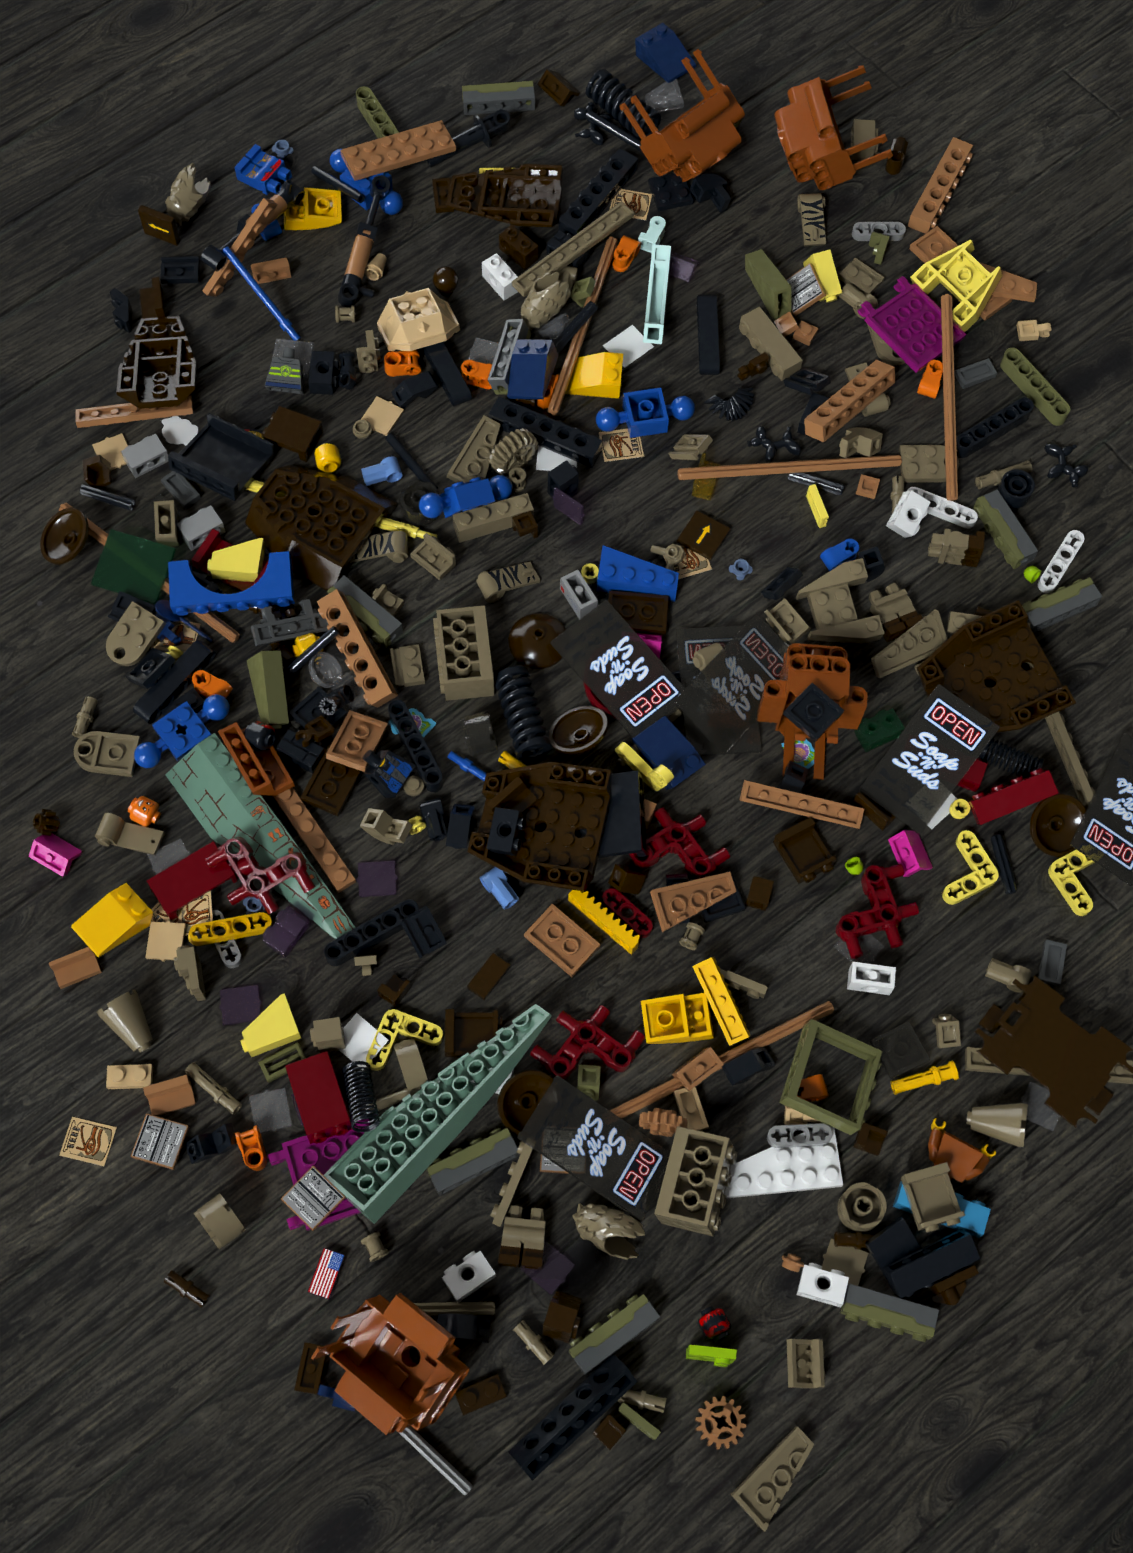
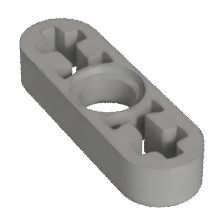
M857 222L853 226L852 237L857 241H870L871 233L875 229H881L883 235L890 236L889 241H900L904 237L906 227L901 222Z
M212 910L213 917L216 916L219 920L225 919L220 911ZM216 927L213 929L216 935L225 934L223 927L218 930ZM229 940L226 944L215 943L226 967L236 968L241 964L242 955L235 940ZM226 949H231L232 954L235 956L234 962H231L230 959L227 960L229 955Z
M826 1124L773 1126L767 1134V1141L774 1148L825 1146L832 1138V1130ZM801 1130L805 1133L806 1139L801 1142L794 1139L793 1133ZM809 1130H812L811 1134H818L819 1130H823V1133L827 1134V1136H825L824 1140H821L820 1136H813L812 1141H809ZM787 1131H790V1142H787L788 1137H782L780 1142H776V1138H772L775 1132H779L780 1136H786Z

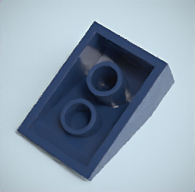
M664 23L635 38L636 56L667 83L688 72L681 61L685 57L690 59L689 62L693 69L696 67V63L674 31Z
M517 339L511 358L508 399H544L559 356L553 340Z
M663 716L632 738L653 770L659 765H664L674 775L673 780L665 786L666 790L674 788L706 765L696 749L666 716Z

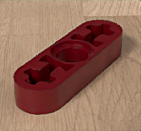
M613 888L607 889L603 893L602 903L604 907H607L611 913H614L617 919L620 918L623 924H627L628 929L634 930L633 933L636 936L639 935L640 938H646L651 934L653 928L652 921L624 895ZM608 896H616L615 901L620 905L618 910H616L617 904L615 902H608ZM629 908L633 911V916L625 918L622 916L621 911ZM637 916H639L637 921L641 925L647 924V931H645L644 929L641 931L638 930L639 924L636 921L633 925L631 924Z

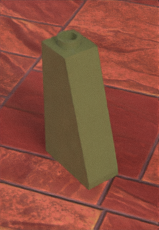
M762 249L746 254L745 270L773 321L791 312V286Z
M261 651L247 660L260 721L272 726L275 731L281 730L282 726L289 723L281 651Z

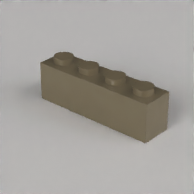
M760 306L741 316L739 325L741 333L746 335L750 340L751 346L757 349L760 355L764 352L768 355V364L775 376H778L783 381L801 369L803 360Z
M528 493L454 514L453 527L459 543L512 528V517L531 511L534 517V509Z

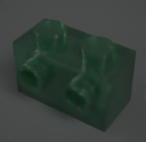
M892 708L888 711L881 710L875 717L870 719H862L858 730L855 729L854 733L867 753L901 737L905 727Z

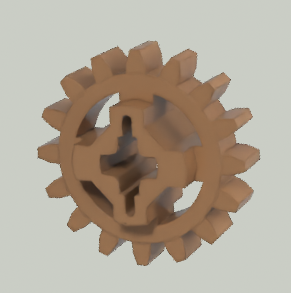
M654 1108L652 1112L648 1111V1113L642 1112L640 1114L639 1126L643 1127V1129H650V1134L673 1137L677 1126L687 1128L688 1120L683 1118V1116H676L677 1112L674 1110Z
M722 1396L719 1402L716 1397H712V1404L705 1401V1410L702 1408L698 1409L701 1417L695 1418V1421L700 1423L696 1431L703 1432L700 1439L707 1438L708 1447L716 1443L717 1450L720 1449L721 1444H724V1447L729 1449L730 1441L736 1445L738 1443L736 1436L741 1438L744 1436L740 1429L746 1428V1424L741 1423V1420L746 1416L745 1414L739 1415L738 1411L741 1409V1406L735 1408L733 1406V1399L727 1403L725 1396ZM714 1407H724L719 1413L710 1411ZM731 1412L733 1413V1415H734V1417H735L736 1426H735L734 1424H732V1422H731V1419H730V1414H731ZM723 1417V1423L726 1424L727 1427L722 1426L719 1429L717 1428L718 1423L715 1421V1418L719 1419ZM705 1419L710 1422L712 1429L710 1434L706 1429ZM726 1432L731 1434L729 1438L717 1439L720 1433Z

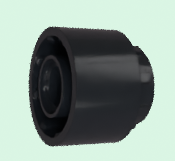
M1014 469L1004 474L997 490L1010 508H1020L1028 503L1034 491L1035 482L1026 471Z

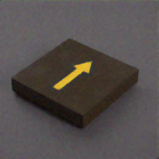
M141 205L138 212L144 233L178 246L180 238L174 217Z
M696 510L678 537L677 543L711 561L731 528Z

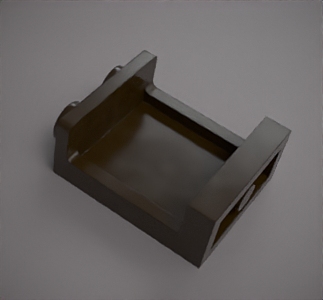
M279 406L277 411L273 412L269 426L264 428L262 438L274 445L298 453L300 460L307 462L323 433L322 422Z
M812 817L775 835L773 841L798 884L804 881L806 883L811 882L821 872L824 874L834 869L837 861L836 856L830 855L815 831V822Z
M445 1009V1057H462L467 1052L471 1054L478 1049L477 1045L484 1040L488 1042L495 1037V1032L502 1028V1016H498V1010H494L492 1013H455L454 1009Z

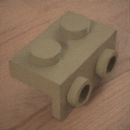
M373 330L365 331L367 347L356 349L360 373L378 371L377 360H381L378 337H374Z
M426 533L423 535L424 541L410 555L413 560L438 580H441L456 565L455 553L450 548H445L441 545L435 536L431 537Z
M786 598L770 611L768 609L764 611L768 616L765 618L772 627L776 626L780 630L777 634L784 642L789 641L794 644L811 629Z
M787 1339L788 1388L815 1389L825 1386V1352L822 1339Z

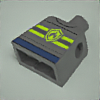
M285 347L283 358L273 357L265 382V387L268 391L304 395L303 364L299 359H294L295 349Z

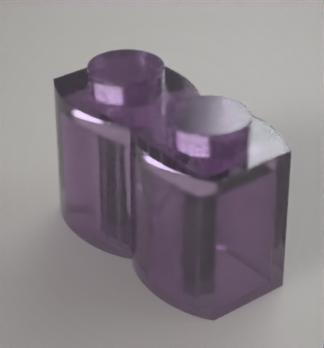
M290 906L285 910L281 909L276 916V923L272 927L269 926L263 933L264 944L284 958L289 955L311 924L309 919Z

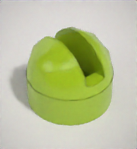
M1029 566L1024 570L1023 574L1026 580L1034 583L1039 578L1041 570L1035 566Z
M853 857L845 863V867L851 875H859L863 871L864 866L859 857Z

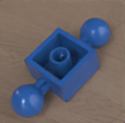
M336 149L330 155V165L336 172L342 173L340 180L365 195V200L362 203L357 202L362 208L367 211L371 207L373 198L370 195V187L373 178L378 175H384L390 181V189L387 196L380 201V207L389 215H395L401 211L403 199L398 192L392 191V176L388 172L354 181L341 157V149ZM376 186L378 189L383 190V187Z
M661 388L623 393L622 406L624 411L617 412L614 408L604 407L596 415V424L602 431L611 432L619 426V423H627L630 438L667 433L668 416H674L681 421L688 420L695 412V404L691 398L679 396L673 400L672 404L665 405Z
M503 475L494 476L490 481L489 479L481 480L480 477L469 480L467 483L462 481L452 484L451 487L445 488V492L440 495L436 493L423 495L419 501V509L427 518H436L442 512H444L445 518H448L457 513L495 502V499H507L512 493L513 486L510 479Z
M219 694L210 695L205 699L203 709L197 714L186 701L152 724L153 729L161 739L155 743L143 742L139 744L134 752L136 763L143 768L155 767L160 762L161 753L169 749L177 761H180L194 746L211 735L204 725L205 722L210 719L214 721L222 720L228 715L230 706L227 699ZM186 728V734H177L179 732L178 729Z

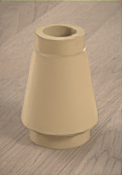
M378 253L366 266L365 275L367 278L376 281L382 277L387 260L385 255Z

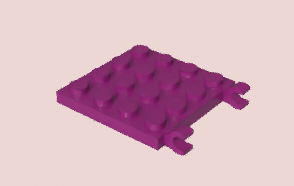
M902 276L897 280L898 283L893 286L897 292H901L876 310L868 301H865L861 304L862 308L857 312L860 316L866 317L864 321L917 373L926 367L928 362L942 355L941 308L916 283L911 285ZM953 322V345L955 346L965 338L966 334Z
M362 1119L357 1122H366L369 1119ZM355 1123V1125H357V1126H369L370 1123H366V1124H358V1123ZM352 1129L344 1135L329 1137L326 1141L318 1144H310L306 1135L281 1143L283 1150L268 1154L272 1166L280 1164L285 1160L287 1161L292 1182L295 1185L312 1166L324 1175L365 1132H357ZM345 1198L318 1227L361 1212ZM298 1216L287 1219L290 1230L299 1228L302 1225H305L307 1231L311 1230Z

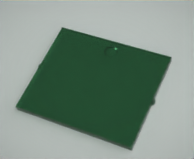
M111 529L100 555L91 585L116 593L122 591L145 602L156 604L167 578L168 562L173 560L176 548Z

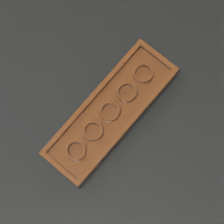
M441 120L341 149L340 152L351 176L356 181L456 151V145Z
M936 226L910 244L909 249L922 262L926 263L958 245ZM991 296L980 317L986 321L1011 303L1012 299Z

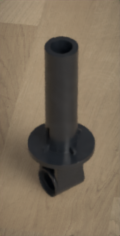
M500 109L483 119H480L477 114L473 115L474 126L452 137L456 145V151L427 159V163L430 167H433L481 141L490 148L492 146L491 139L509 129V113L506 110ZM504 119L506 122L499 123L498 120Z

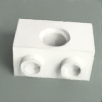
M497 253L482 262V276L503 300L518 293L512 286V281L517 278V275Z
M912 490L903 492L886 526L904 538L914 536L920 529V521L929 511L930 501ZM908 511L912 513L911 520L908 518Z
M852 962L848 972L847 989L890 995L895 986L896 967Z
M472 1251L463 1258L464 1262L459 1266L454 1264L444 1271L445 1275L442 1279L457 1302H461L496 1277V1273L481 1251L477 1253ZM466 1269L474 1272L473 1279L469 1281L461 1277L462 1272Z
M809 1263V1266L804 1265L796 1295L841 1308L849 1277L844 1276L845 1273L842 1271L831 1269V1272L822 1270V1266ZM821 1278L826 1279L829 1282V1288L825 1290L820 1289L817 1285V1280Z

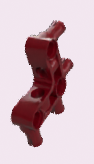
M664 807L654 813V816L664 829L646 840L647 859L640 860L637 858L636 853L629 854L633 860V865L640 870L655 865L660 858L668 853L677 854L685 864L684 868L695 880L708 877L715 871L716 866L730 858L729 852L724 847L710 856L706 855L694 839L692 833L706 825L704 818L700 814L686 823H679L673 821ZM679 833L682 837L676 839L672 834ZM703 866L706 871L699 872L696 870V867Z
M242 837L229 839L222 844L221 849L205 858L210 868H214L228 860L241 880L242 886L227 894V898L232 905L247 897L259 898L268 915L279 909L270 893L272 891L271 888L292 876L296 878L304 893L316 887L306 871L305 857L301 853H290L276 860V863L272 866L263 868L259 866L253 856L254 851ZM233 842H237L240 845L239 852H235L232 849ZM291 857H294L298 860L297 868H294L290 865L289 861ZM254 879L261 881V889H257L254 886Z
M902 864L886 868L871 865L865 870L861 878V884L864 894L868 896L872 909L863 912L855 911L842 916L835 929L836 934L841 940L846 942L851 959L863 956L858 941L860 936L885 931L891 948L903 945L897 927L903 918L918 915L919 909L916 902L899 907L895 903L887 880L904 875ZM868 875H874L877 880L869 879ZM882 913H887L888 915H890L891 919H885L882 916ZM842 924H848L851 930L844 929Z
M602 1005L598 1007L590 1019L584 1021H577L563 1010L556 1021L571 1031L569 1038L556 1055H551L537 1044L531 1051L530 1056L543 1064L546 1071L557 1081L567 1079L576 1069L577 1062L583 1054L588 1052L597 1055L604 1060L605 1065L615 1071L625 1072L636 1058L635 1052L646 1037L641 1032L635 1030L625 1045L606 1034L600 1029V1026L608 1017L610 1011ZM582 1031H589L592 1036L584 1039L580 1033ZM618 1056H623L627 1059V1062L625 1064H618L615 1059ZM557 1065H563L566 1071L564 1073H557L554 1068Z

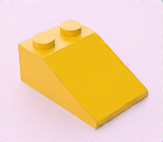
M602 352L578 357L565 394L619 399L623 354Z
M125 883L109 892L74 922L71 928L96 956L100 957L149 927L153 911Z

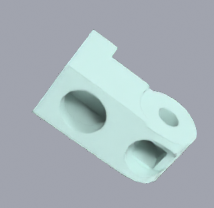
M660 216L651 218L647 233L641 232L638 241L641 242V250L652 253V245L660 244L665 233L666 222L664 218Z

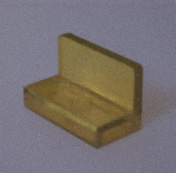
M703 452L699 467L720 466V464L705 461L706 453ZM717 478L695 479L692 496L711 500Z

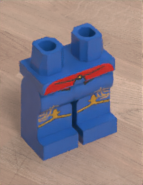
M256 144L248 151L246 157H243L234 167L237 180L263 191L266 195L270 192L276 194L280 191L282 186L281 182H279L280 180L286 182L287 179L292 178L291 171L285 167L283 160L268 155Z

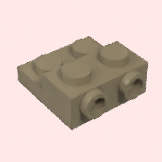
M188 945L178 947L176 950L177 957L174 958L176 971L178 970L180 977L183 976L191 996L194 995L197 1001L206 1000L199 955L194 947Z

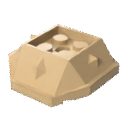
M429 288L412 293L406 291L404 295L389 299L377 322L378 330L388 351H413L447 341L454 333L460 331L459 323L449 303L440 299Z

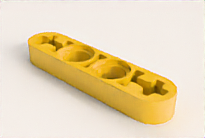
M258 912L199 923L190 928L188 940L192 945L202 946L260 935L269 931L272 920L267 913ZM258 920H262L265 923L264 927H261V924H257ZM244 923L246 930L237 931L235 924ZM218 926L223 927L225 934L216 935L213 929ZM196 931H198L199 934H203L201 939H198L197 936H194Z

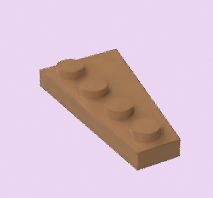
M979 262L990 273L996 269ZM1001 270L1002 277L991 296L1028 302L1035 301L1037 282Z
M726 872L653 889L650 891L661 930L664 932L733 895L737 891L731 872Z

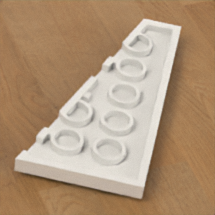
M829 1126L832 1130V1138L825 1146L770 1147L735 1163V1165H731L730 1173H732L730 1186H726L724 1195L727 1198L842 1187L843 1180L835 1129ZM809 1130V1141H812L813 1136H820L821 1140H824L825 1136H827V1134L823 1133V1130H819L818 1134H811L812 1130ZM803 1132L795 1136L794 1139L801 1142L806 1139V1135Z

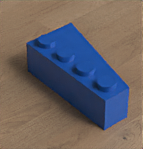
M603 545L597 579V591L609 593L610 590L668 595V601L675 602L679 573Z

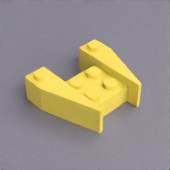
M971 240L926 262L910 277L912 283H916L927 295L941 283L960 301L952 310L953 322L964 333L979 319L1002 277L999 266L990 273L970 254L975 250Z

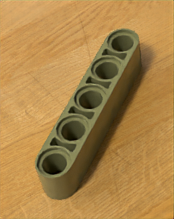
M365 86L359 87L356 90L357 107L377 138L399 133L372 90Z
M1008 348L1000 363L1001 369L1033 401L1034 405L1050 423L1056 426L1063 425L1070 412L1069 404L1018 349Z

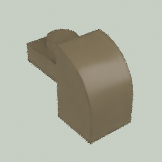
M861 427L847 429L846 436L841 438L839 444V456L847 458L857 452L871 457L880 452L883 434Z
M368 808L360 824V827L372 837L394 845L395 842L404 843L413 826L409 821L393 819L384 810Z
M414 1038L394 1044V1050L407 1090L419 1087L427 1082V1075Z

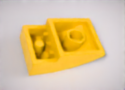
M304 187L305 195L301 202L296 206L292 205L284 212V230H311L339 224L342 222L341 191Z
M705 993L687 996L679 994L641 1001L647 1044L681 1043L714 1039L709 1001Z

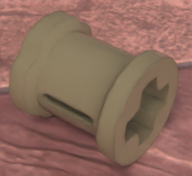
M355 305L351 307L335 306L336 323L340 321H352V323H355Z
M519 467L511 469L509 471V479L513 486L512 491L521 492L526 487V472Z
M688 922L685 935L680 939L679 943L687 949L696 950L700 935H703L705 930L695 923Z
M379 1232L370 1234L361 1240L362 1245L366 1246L370 1255V1262L377 1261L389 1253L379 1238Z

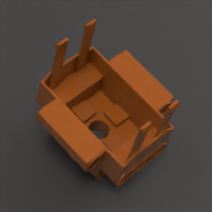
M699 49L694 51L693 54L714 87L707 91L691 66L690 59L687 57L682 59L683 65L704 97L694 107L658 131L641 102L634 95L630 98L631 103L635 104L652 131V134L646 137L625 102L619 106L641 138L640 149L648 159L654 172L658 176H663L673 170L676 176H680L683 179L682 182L695 178L726 157L732 149L741 143V137L734 124L745 116L743 108L737 102L728 85L719 84Z
M864 65L858 66L857 69L828 81L818 77L790 88L787 92L790 105L780 108L775 112L778 136L789 167L798 182L814 179L819 190H827L853 179L856 170L886 158L890 159L893 156L891 149L852 164L849 155L879 143L883 144L888 141L887 137L883 134L845 150L841 133L831 107L833 104L872 89L868 81L834 97L831 95L830 87L866 73Z
M794 643L788 647L787 652L784 654L779 680H770L765 684L757 712V721L776 723L775 731H780L784 736L782 773L784 776L789 761L794 762L795 740L805 741L806 738H810L783 715L787 707L813 683L844 709V713L815 742L813 779L824 780L825 739L827 738V743L838 744V728L858 730L867 708V692L862 687L850 686V663L845 649L837 646Z
M402 1293L397 1294L391 1302L379 1294L376 1297L365 1300L355 1313L343 1317L337 1316L331 1325V1329L334 1330L347 1325L337 1342L323 1347L318 1346L311 1357L314 1360L330 1354L329 1357L346 1370L334 1391L385 1435L392 1434L395 1430L398 1433H402L409 1426L418 1431L434 1424L470 1370L467 1365L457 1358L460 1349L453 1344L456 1337ZM411 1346L416 1347L420 1352L419 1364L413 1362L410 1357Z

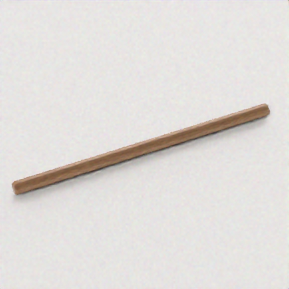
M613 236L607 239L594 276L596 282L593 293L586 299L584 307L589 301L597 303L618 240ZM592 316L573 336L548 407V412L552 415H556L560 410Z
M945 294L941 296L946 499L954 501L958 499L953 312L952 296Z
M900 455L693 467L679 468L677 475L679 480L894 467L900 466L902 459Z
M68 503L60 505L59 511L73 507ZM87 518L89 535L169 595V580ZM209 611L205 614L193 612L230 642L238 641L240 634Z
M827 1001L718 1057L723 1064H726L750 1050L767 1046L803 1028L811 1019L817 1021L833 1013L834 1007L830 1001ZM675 1077L602 1114V1120L608 1126L672 1094L674 1091L684 1088V1085L678 1077Z

